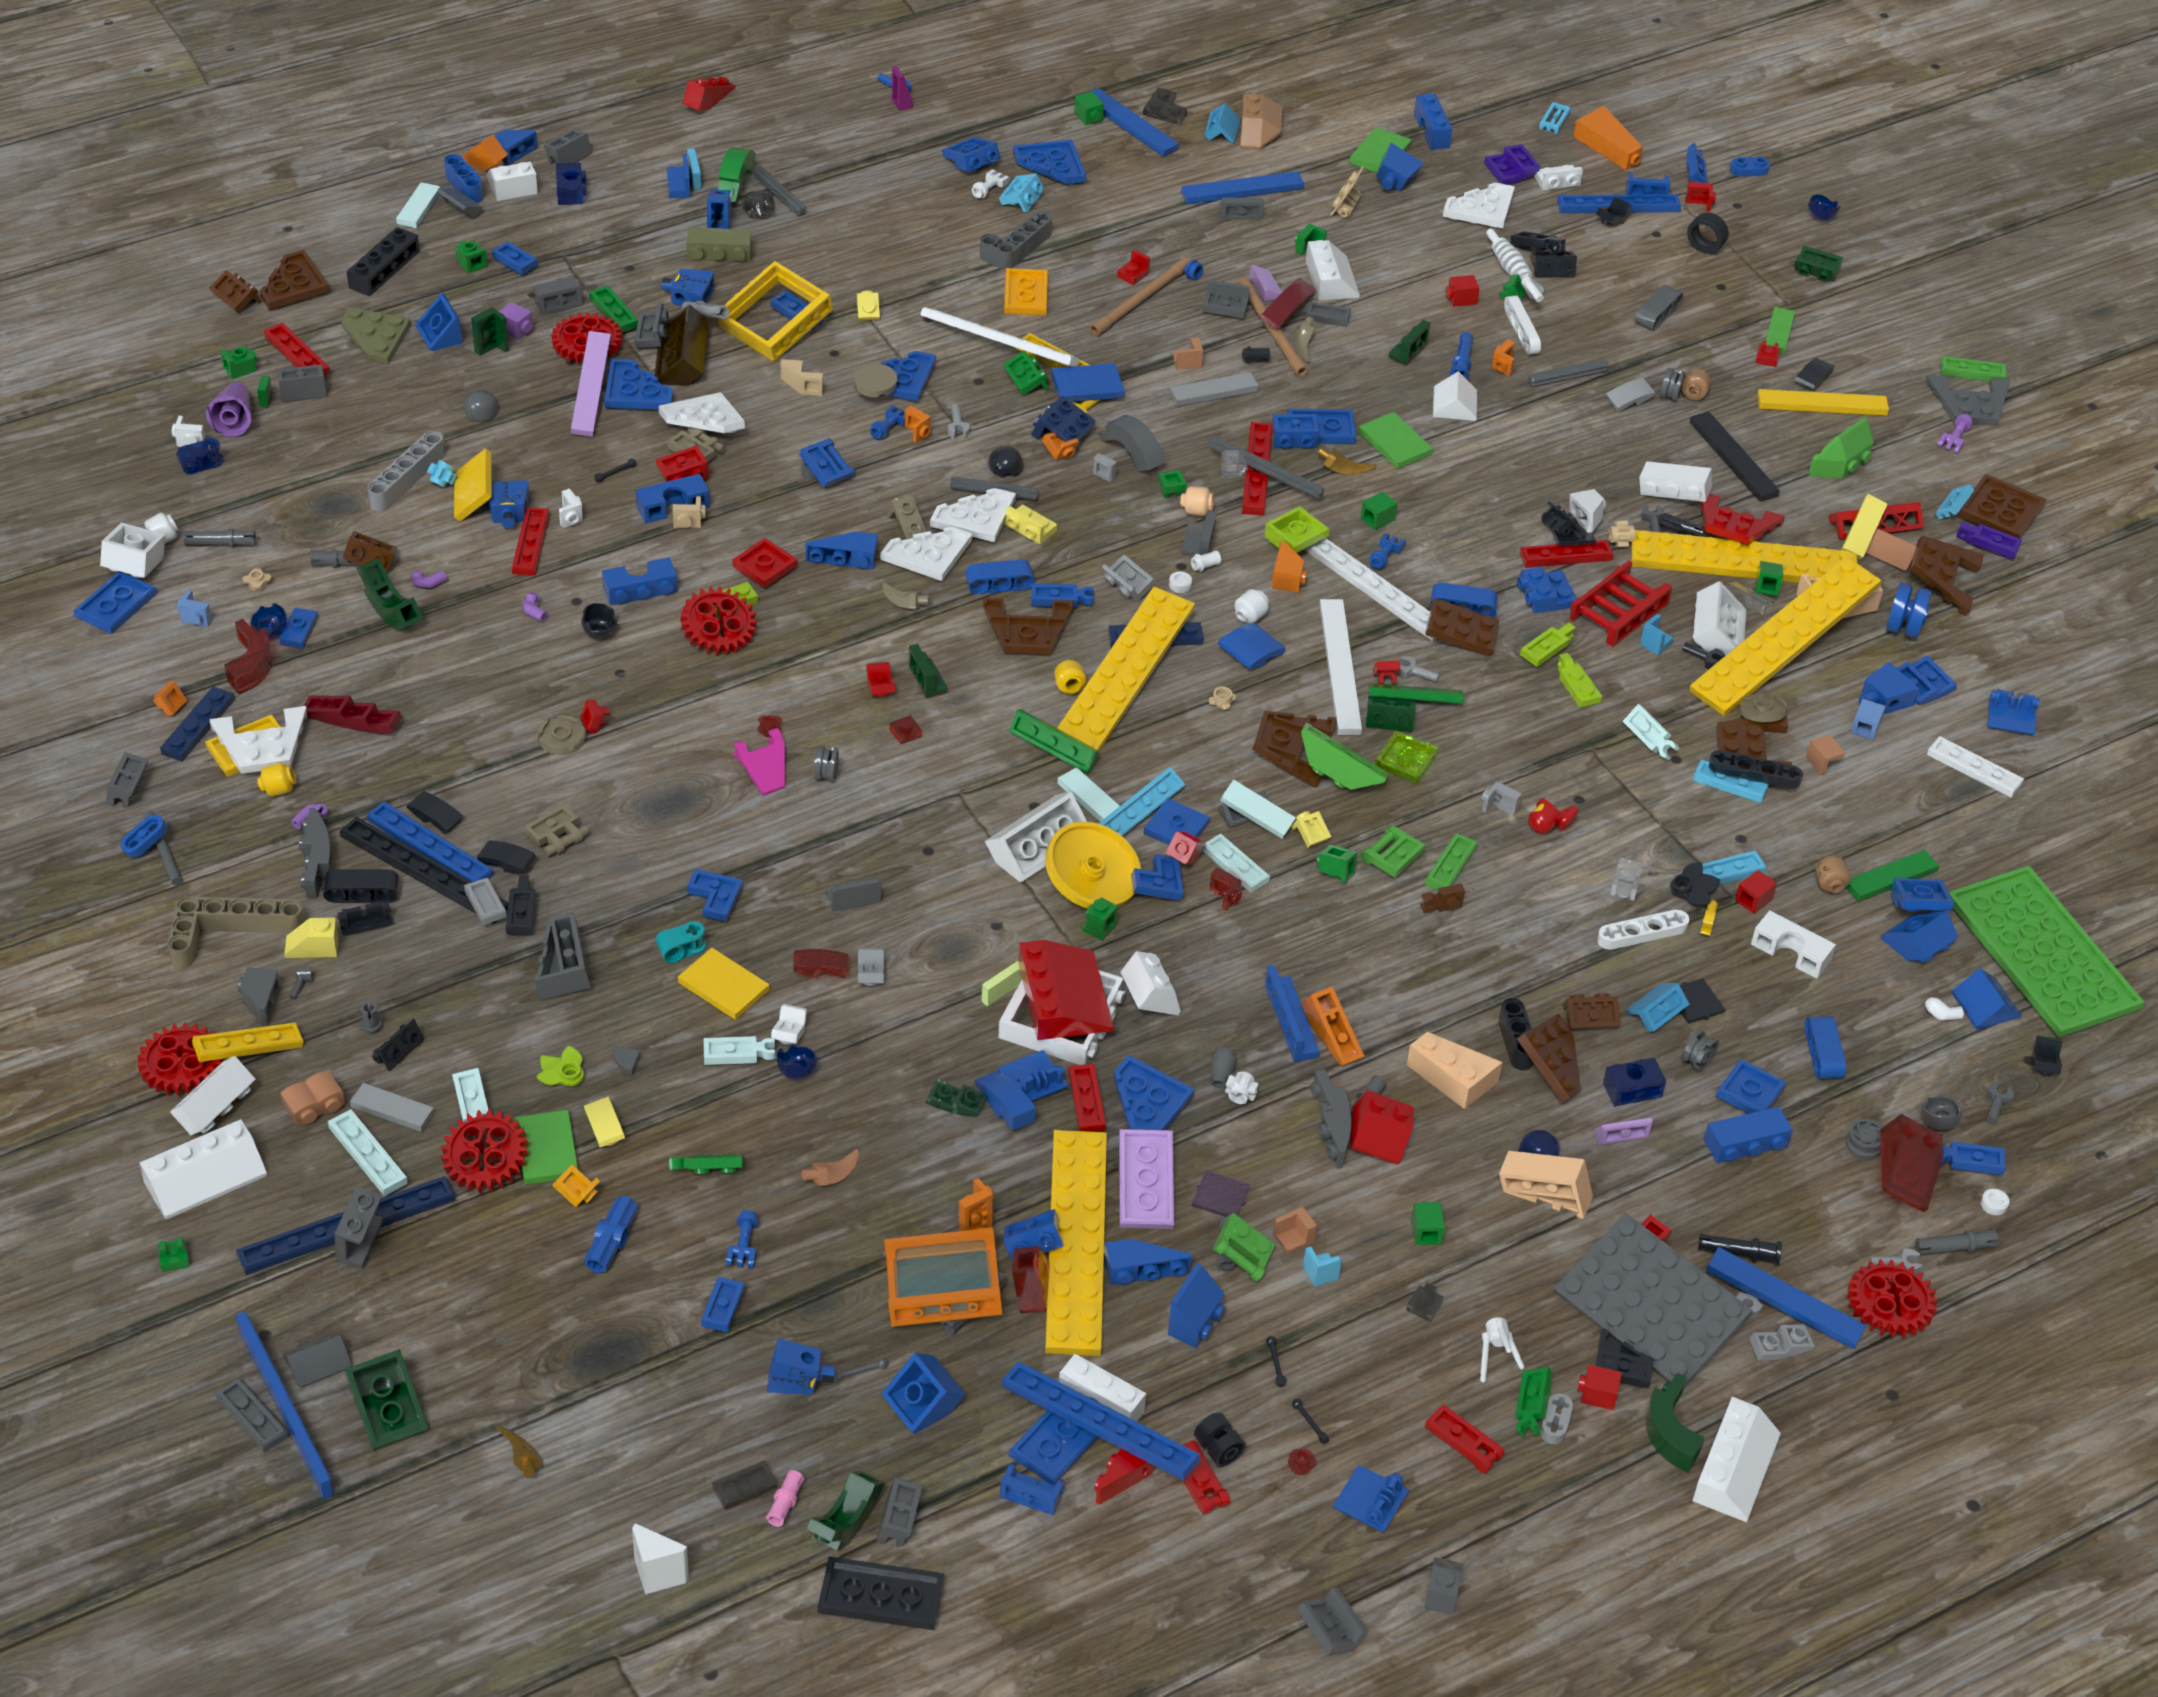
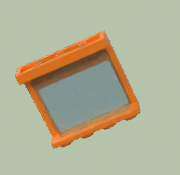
M993 1228L884 1239L891 1327L1002 1315Z

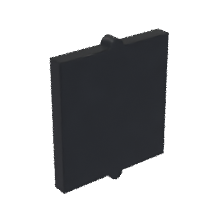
M1579 523L1576 526L1580 533L1573 530L1568 536H1561L1551 529L1559 546L1595 544L1596 539L1592 532L1588 533Z
M1704 978L1689 983L1683 982L1680 985L1689 1002V1005L1680 1013L1688 1024L1703 1019L1709 1020V1017L1725 1013V1008Z

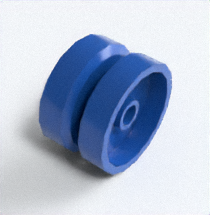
M1900 582L1886 630L1898 633L1901 631L1903 621H1908L1905 630L1906 636L1918 639L1921 626H1924L1930 607L1928 603L1932 590L1920 588L1917 590L1915 599L1910 600L1913 591L1912 585Z

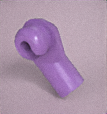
M419 570L411 573L412 583L416 587L433 588L447 581V576L442 570L431 576H424L423 572Z
M528 592L523 601L524 612L544 622L548 612L538 607V594Z
M322 803L307 805L291 820V823L295 828L301 829L304 818H308L310 808H315L322 819L327 816L328 807Z

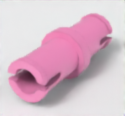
M795 1470L789 1471L781 1489L775 1492V1501L766 1516V1520L771 1525L782 1526L790 1508L795 1506L797 1502L796 1495L805 1480L800 1472Z

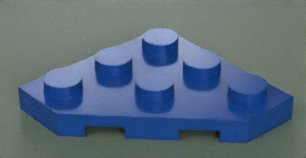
M1072 139L1013 145V155L1018 165L1065 184L1086 182V173Z
M914 351L908 353L906 358L898 360L895 357L881 362L882 365L892 368L897 374V387L895 391L887 396L919 401L935 366L936 355Z
M611 359L604 400L606 408L659 410L660 405L672 403L673 389L668 385L663 386L660 384L656 376L647 370L643 371L640 369L637 362L632 359Z
M1127 1055L1114 1071L1115 1084L1129 1130H1166L1194 1096V1088L1130 1055Z

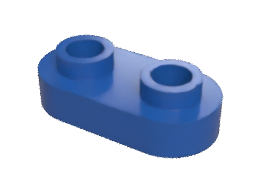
M1760 156L1754 158L1737 157L1731 161L1729 171L1735 176H1764L1769 172L1770 162Z
M160 815L146 817L123 837L121 849L129 857L142 855L165 835L168 828L167 823Z

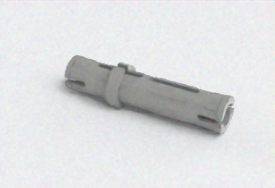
M685 301L682 304V310L690 304L705 317L726 319L729 315V310H724L728 309L726 305L706 304L703 301Z

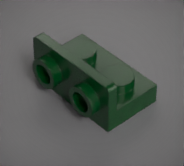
M1422 320L1417 326H1414L1411 332L1404 336L1389 352V357L1407 364L1428 343L1431 323Z
M918 644L910 645L909 668L925 697L947 692V686L932 659L928 658L926 652H922Z
M1368 696L1366 726L1412 732L1416 703L1412 700Z

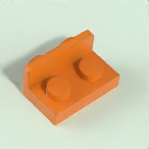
M979 1178L973 1180V1194L967 1195L959 1201V1231L992 1228V1218L994 1217L992 1200H994V1195L988 1185H984Z

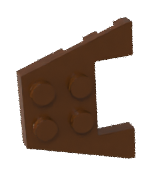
M1922 536L1917 542L1910 569L1931 588L1936 586L1944 593L1943 598L1949 603L1953 601L1960 607L1958 611L1966 616L1971 609L1973 597L1953 586L1958 564L1976 573L1981 568L1984 555Z
M983 598V608L1004 653L1051 654L1073 611V600H1053L1052 616L1004 615V598Z
M1264 711L1252 750L1316 788L1320 775L1312 769L1309 762L1299 759L1304 743L1301 731L1305 723H1308L1331 738L1337 718L1328 717L1327 720L1317 719L1316 715H1308L1307 718L1294 717V713Z
M1787 714L1781 720L1774 722H1756L1746 718L1718 722L1716 727L1718 750L1767 760L1764 732L1787 733ZM1775 761V762H1780V763L1792 765V762H1788V761ZM1738 765L1742 769H1749L1747 765ZM1762 770L1766 774H1773L1770 770Z

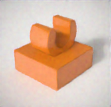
M175 681L168 682L154 696L155 699L153 700L158 709H163L167 716L174 715L187 701Z

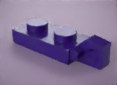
M1962 522L1956 537L2011 559L2015 558L2022 543V539L1982 524L1972 526Z

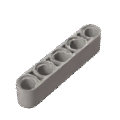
M438 431L425 433L369 483L367 488L369 505L373 510L383 511L389 508L427 473L431 463L437 464L445 456L442 433Z

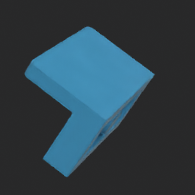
M1224 103L1210 112L1204 135L1210 141L1222 133L1230 143H1233L1236 139L1241 119Z
M1661 983L1627 1008L1626 1011L1629 1015L1639 1014L1647 1031L1654 1032L1687 1007L1689 1002L1678 983Z

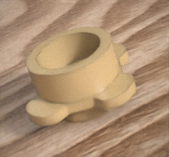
M258 568L253 569L248 576L243 577V582L248 584L249 588L253 591L265 589L267 582L271 580L270 574H265Z
M1218 687L1214 690L1213 697L1209 698V703L1227 710L1230 708V704L1236 700V695L1227 687Z

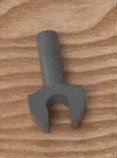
M1645 505L1642 509L1641 520L1650 522L1652 532L1661 533L1659 521L1665 512L1662 507L1656 505L1655 513L1649 511L1648 505Z
M1999 1082L1989 1086L1986 1098L1990 1099L1992 1104L1986 1118L1988 1123L1995 1124L1997 1122L2002 1105H2011L2014 1097V1091L2011 1086L2008 1087L2005 1094H2000L1997 1091Z

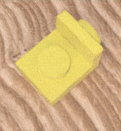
M1307 811L1298 815L1296 822L1291 826L1293 831L1299 829L1307 848L1331 838L1319 811L1312 814Z

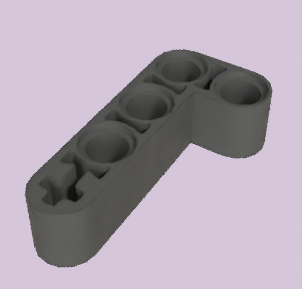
M1045 211L1035 213L1005 239L990 233L982 235L980 237V258L1004 270L1006 268H1014L1051 236V214Z

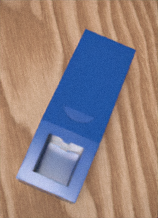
M855 531L808 541L805 544L806 561L874 569L878 553V534Z
M1134 1239L1107 1242L1104 1246V1263L1110 1285H1125L1131 1282L1151 1281L1169 1276L1178 1277L1189 1274L1191 1270L1192 1255L1190 1253Z

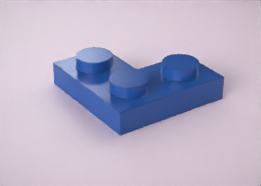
M1155 854L1152 860L1154 871L1134 868L1131 874L1133 893L1181 901L1184 893L1179 860L1174 857Z
M695 869L687 885V893L708 898L703 908V917L727 922L743 888V880Z

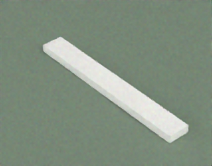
M924 307L921 311L922 316L1070 366H1078L1080 361L1079 358L935 309Z
M1324 538L1303 549L1431 641L1437 640L1425 635L1430 611L1334 543Z
M1320 599L1319 606L1335 718H1337V735H1361L1362 726L1343 599Z

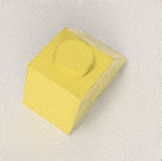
M309 918L286 936L285 958L337 957L339 936L336 918Z

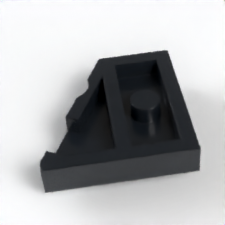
M1602 1328L1595 1366L1622 1372L1621 1383L1649 1388L1654 1359L1643 1352L1636 1351L1632 1345L1625 1341L1621 1344L1609 1336L1610 1331Z

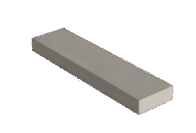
M1251 372L1170 387L1169 394L1178 407L1258 391V384Z

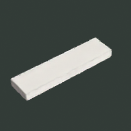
M1941 736L1936 739L1927 752L1928 756L2011 798L2024 781V778Z

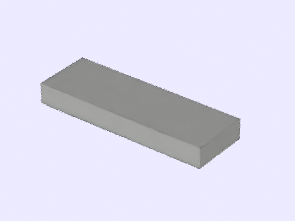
M362 1083L350 1100L351 1108L419 1132L424 1130L434 1115V1107L366 1083Z

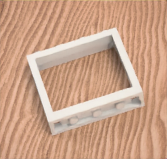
M1099 970L1105 996H1108L1107 1004L1113 1021L1116 1014L1117 1004H1122L1126 993L1122 991L1123 978ZM1021 980L999 1021L998 1038L1036 1051L1044 1050L1048 1055L1078 1065L1087 1064L1089 1058H1094L1098 1048L1097 1042L1099 1039H1104L1106 1032L1089 1034L1084 1044L1064 1038L1037 1040L1034 1028L1018 1023L1028 1005L1023 981Z

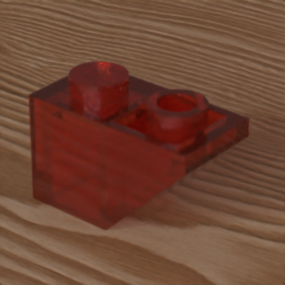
M1040 1246L1013 1250L1012 1276L1021 1314L1047 1310L1050 1263Z

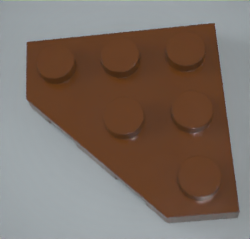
M300 250L283 256L279 268L274 269L269 277L268 284L260 290V296L270 310L313 296H319L330 292L329 284L305 250Z
M1559 1014L1517 1038L1562 1103L1581 1091L1574 1035L1569 1029L1568 1023Z

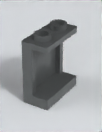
M357 1186L355 1187L335 1232L336 1261L359 1269L363 1268L383 1223V1218L375 1215L381 1201L380 1194Z

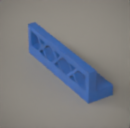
M1275 965L1267 966L1265 988L1293 1061L1299 1062L1319 1058L1320 1051L1290 975L1279 977Z

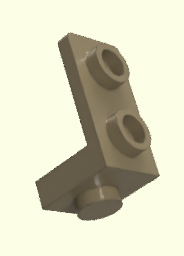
M913 495L905 498L903 496L897 497L890 501L891 503L886 509L888 518L896 516L905 540L913 538L914 534L926 532Z

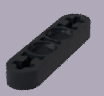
M1716 750L1710 755L1709 768L1719 774L1788 789L1798 788L1802 782L1803 771L1794 765L1724 750ZM1738 765H1747L1749 769H1742ZM1762 770H1770L1773 774H1766Z

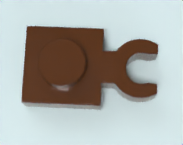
M1461 883L1438 888V893L1436 894L1431 892L1424 893L1421 896L1424 903H1420V907L1424 913L1431 912L1436 908L1439 912L1461 908L1465 889Z

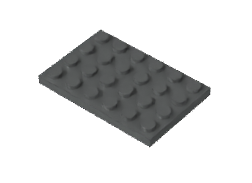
M1626 1212L1554 1287L1555 1294L1598 1328L1610 1331V1337L1621 1344L1625 1341L1632 1345L1636 1351L1643 1352L1654 1359L1652 1370L1665 1381L1672 1382L1677 1373L1687 1377L1685 1387L1753 1314V1310Z

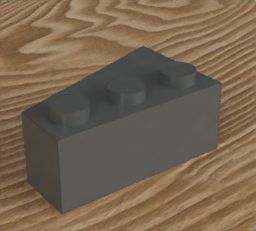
M574 912L549 918L543 940V953L538 961L539 970L534 978V983L541 1000L591 988L581 932Z

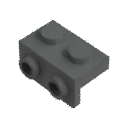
M1209 280L1202 312L1244 319L1249 303L1250 287Z
M658 302L656 312L640 313L634 340L636 348L662 346L663 337H666L665 325L669 322L668 310L664 309L663 302Z
M1338 1587L1331 1588L1325 1598L1303 1601L1298 1608V1611L1327 1656L1354 1651L1366 1635L1365 1628Z

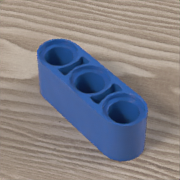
M458 154L446 156L444 158L446 179L455 189L475 202H481L483 200L481 178L462 156Z
M1023 559L975 563L968 566L965 571L969 590L974 594L1027 590L1031 588V583L1035 582L1030 563Z
M1437 583L1432 588L1430 607L1433 599L1436 598L1493 618L1496 615L1498 595L1493 590L1450 583Z
M1833 1016L1807 1017L1805 1020V1034L1816 1078L1843 1079L1846 1074V1061L1835 1018Z

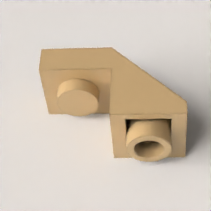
M781 359V379L799 394L822 396L823 373L803 372V361Z

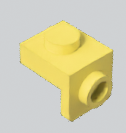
M872 291L857 293L858 321L880 320L878 293H873Z

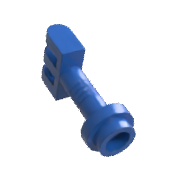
M895 406L890 407L886 410L885 421H876L872 424L870 429L871 435L876 439H882L888 434V429L895 423L905 426V411L898 410Z
M1385 533L1379 542V547H1382V549L1374 551L1370 555L1371 566L1376 569L1385 567L1388 562L1387 556L1390 552L1393 551L1400 554L1406 545V541L1401 539L1397 543L1398 538L1395 536L1389 540L1390 534Z
M744 1210L737 1217L736 1223L741 1227L738 1246L729 1245L726 1258L727 1266H732L733 1258L738 1257L737 1267H743L744 1258H749L747 1262L748 1268H754L756 1248H749L751 1230L758 1226L759 1220L757 1214L753 1211Z

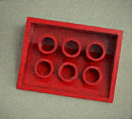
M1048 940L1019 943L1018 965L1037 1040L1114 1031L1094 951Z

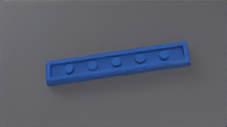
M1096 88L1092 90L1103 102V115L1163 157L1178 150L1179 143L1101 89Z
M1296 171L1186 185L1181 187V193L1186 203L1192 204L1222 200V198H1239L1304 189V182L1299 172Z
M1678 194L1558 195L1557 197L1560 213H1596L1599 207H1610L1615 196L1632 205L1629 213L1680 212L1681 210Z
M385 801L367 814L368 822L471 882L485 878L490 879L494 876L492 868Z
M1718 1247L1706 1269L1709 1273L1852 1349H1855L1867 1326Z

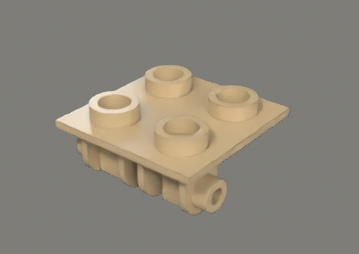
M1363 166L1358 173L1354 171L1351 174L1347 184H1344L1339 191L1338 196L1331 205L1334 207L1331 216L1335 212L1343 218L1350 216L1361 196L1360 190L1354 188L1353 185L1363 170Z

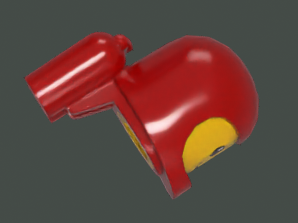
M1541 798L1536 804L1537 808L1529 814L1528 823L1531 829L1539 834L1550 832L1556 825L1559 831L1566 830L1576 819L1579 811L1575 806L1559 811L1549 801Z

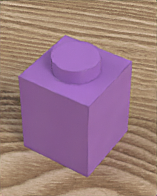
M513 302L499 311L507 319L508 335L520 339L533 329L531 311Z

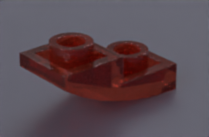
M825 949L795 950L793 954V971L815 978L818 977L820 971L845 978L848 973V954Z

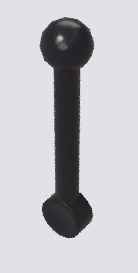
M631 458L627 463L603 474H595V481L602 482L609 475L629 466H636V460Z
M1268 1336L1266 1344L1270 1346L1277 1375L1275 1384L1278 1387H1284L1287 1379L1281 1372L1275 1347L1277 1340L1274 1336Z
M1294 1399L1292 1401L1293 1408L1300 1411L1318 1435L1321 1444L1328 1443L1329 1438L1327 1434L1320 1430L1304 1409L1302 1400Z

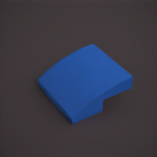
M1250 623L1231 631L1218 642V645L1249 669L1265 666L1268 658L1281 656L1286 649L1284 645L1255 623Z
M1928 655L1914 664L1908 661L1897 668L1919 688L1916 698L1918 705L1937 700L1957 689V684Z

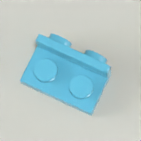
M1037 173L1016 176L999 197L1002 205L1020 204L1023 213L1028 212L1044 192L1043 185Z

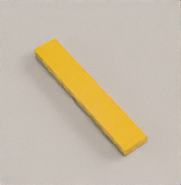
M1758 389L1757 392L1759 409L1887 416L1889 411L1886 396Z

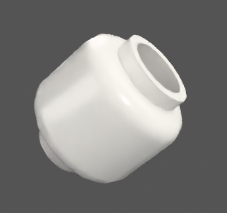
M158 513L144 522L145 529L165 534V544L177 537L176 532L179 529L170 514L166 516L164 513Z
M1247 590L1235 601L1234 607L1237 618L1247 623L1257 622L1268 612L1269 601L1267 596L1260 590Z

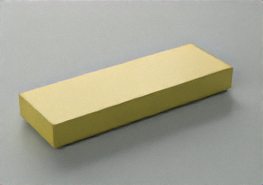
M1870 494L1865 496L1841 550L1857 554V559L1861 561L1886 509L1887 503Z

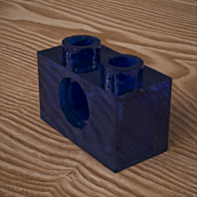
M581 162L556 163L558 205L583 204V196H587L586 171H581Z
M1655 1058L1639 1059L1634 1062L1614 1064L1606 1067L1603 1085L1613 1106L1616 1107L1662 1098L1666 1079Z

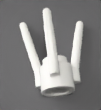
M1500 1317L1490 1319L1486 1323L1487 1332L1482 1334L1483 1349L1480 1381L1482 1383L1486 1381L1489 1343L1496 1347L1504 1346L1508 1353L1512 1352L1521 1370L1524 1369V1364L1513 1341L1512 1333L1509 1332L1507 1321Z

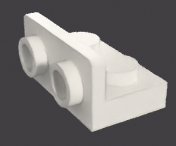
M1573 165L1546 167L1536 172L1534 177L1542 191L1580 186L1583 169L1581 167L1574 168Z

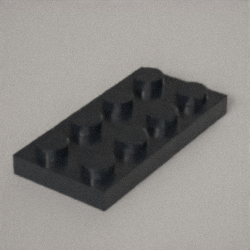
M829 1556L818 1602V1613L935 1630L945 1573Z

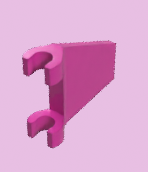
M778 728L768 731L771 736L768 739L770 745L748 752L743 740L734 743L736 751H733L735 758L743 764L762 796L785 788L784 740Z

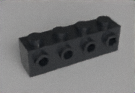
M396 227L387 234L385 238L347 270L349 289L371 296L420 252L418 235Z

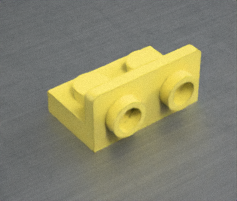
M1023 504L1017 509L1011 506L1006 508L1005 525L1038 544L1043 543L1057 531L1056 523Z

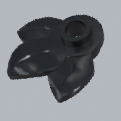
M1696 862L1684 867L1682 874L1675 876L1671 881L1670 887L1675 896L1686 898L1690 904L1706 906L1711 903L1709 894L1718 888L1720 879L1704 874L1702 862ZM1683 885H1684V886H1687V887L1684 888V889H1680V888H1679L1680 886H1683Z

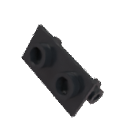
M1547 502L1550 509L1542 514V522L1561 536H1568L1573 530L1580 533L1576 526L1578 521L1570 512L1567 514L1560 505L1555 506Z
M380 900V902L365 905L366 909L361 910L360 906L342 909V912L337 913L342 935L393 924L389 912V902Z
M413 1018L407 1024H402L388 1042H385L373 1051L372 1059L376 1063L384 1062L387 1070L391 1071L424 1040L415 1019Z

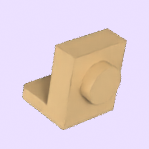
M696 497V505L673 504L674 528H701V519H706V505H701V497Z

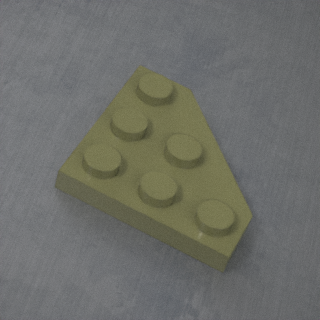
M349 307L341 319L343 329L351 335L355 345L363 351L367 361L388 365L409 330L411 319Z

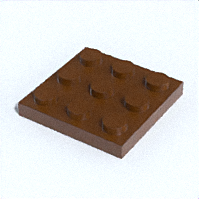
M1985 474L1957 516L2021 539L2045 506L2047 499Z

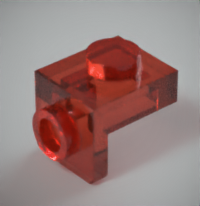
M1216 867L1211 873L1209 890L1223 897L1222 909L1227 911L1241 899L1242 880Z

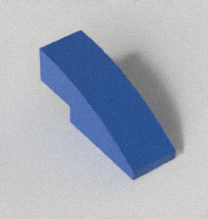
M995 1071L974 1080L975 1085L999 1119L1004 1118L1012 1131L1036 1121V1107L1022 1089L1005 1074Z

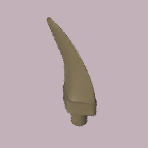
M1306 317L1304 323L1296 327L1293 336V347L1297 355L1305 362H1310L1307 346L1315 331V327L1312 326L1314 319L1311 317Z
M886 582L882 583L885 596L899 607L918 609L921 605L931 604V596L922 595V591H899Z

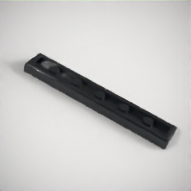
M1709 411L1691 416L1690 424L1760 502L1779 496L1780 490Z

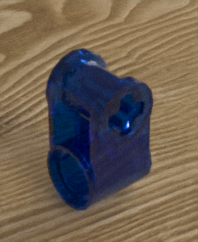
M207 438L203 441L181 446L176 452L183 471L189 475L217 468L223 463V456L219 453L220 442L215 438Z

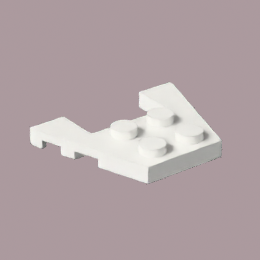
M306 706L284 709L286 727H273L237 734L234 733L232 716L210 719L212 731L217 734L220 743L227 749L228 755L240 773L243 774L261 771L263 767L278 762L291 766L298 746V737L302 733L303 721L307 717Z

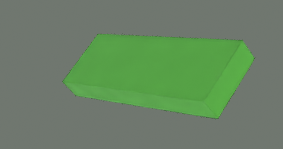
M1774 307L1766 345L1774 346L1775 342L1779 344L1778 348H1781L1779 354H1785L1795 311Z
M1942 356L1940 361L1941 375L1983 381H1990L1991 378L2006 379V364Z
M1455 833L1425 879V885L1435 890L1453 885L1477 849L1478 842Z

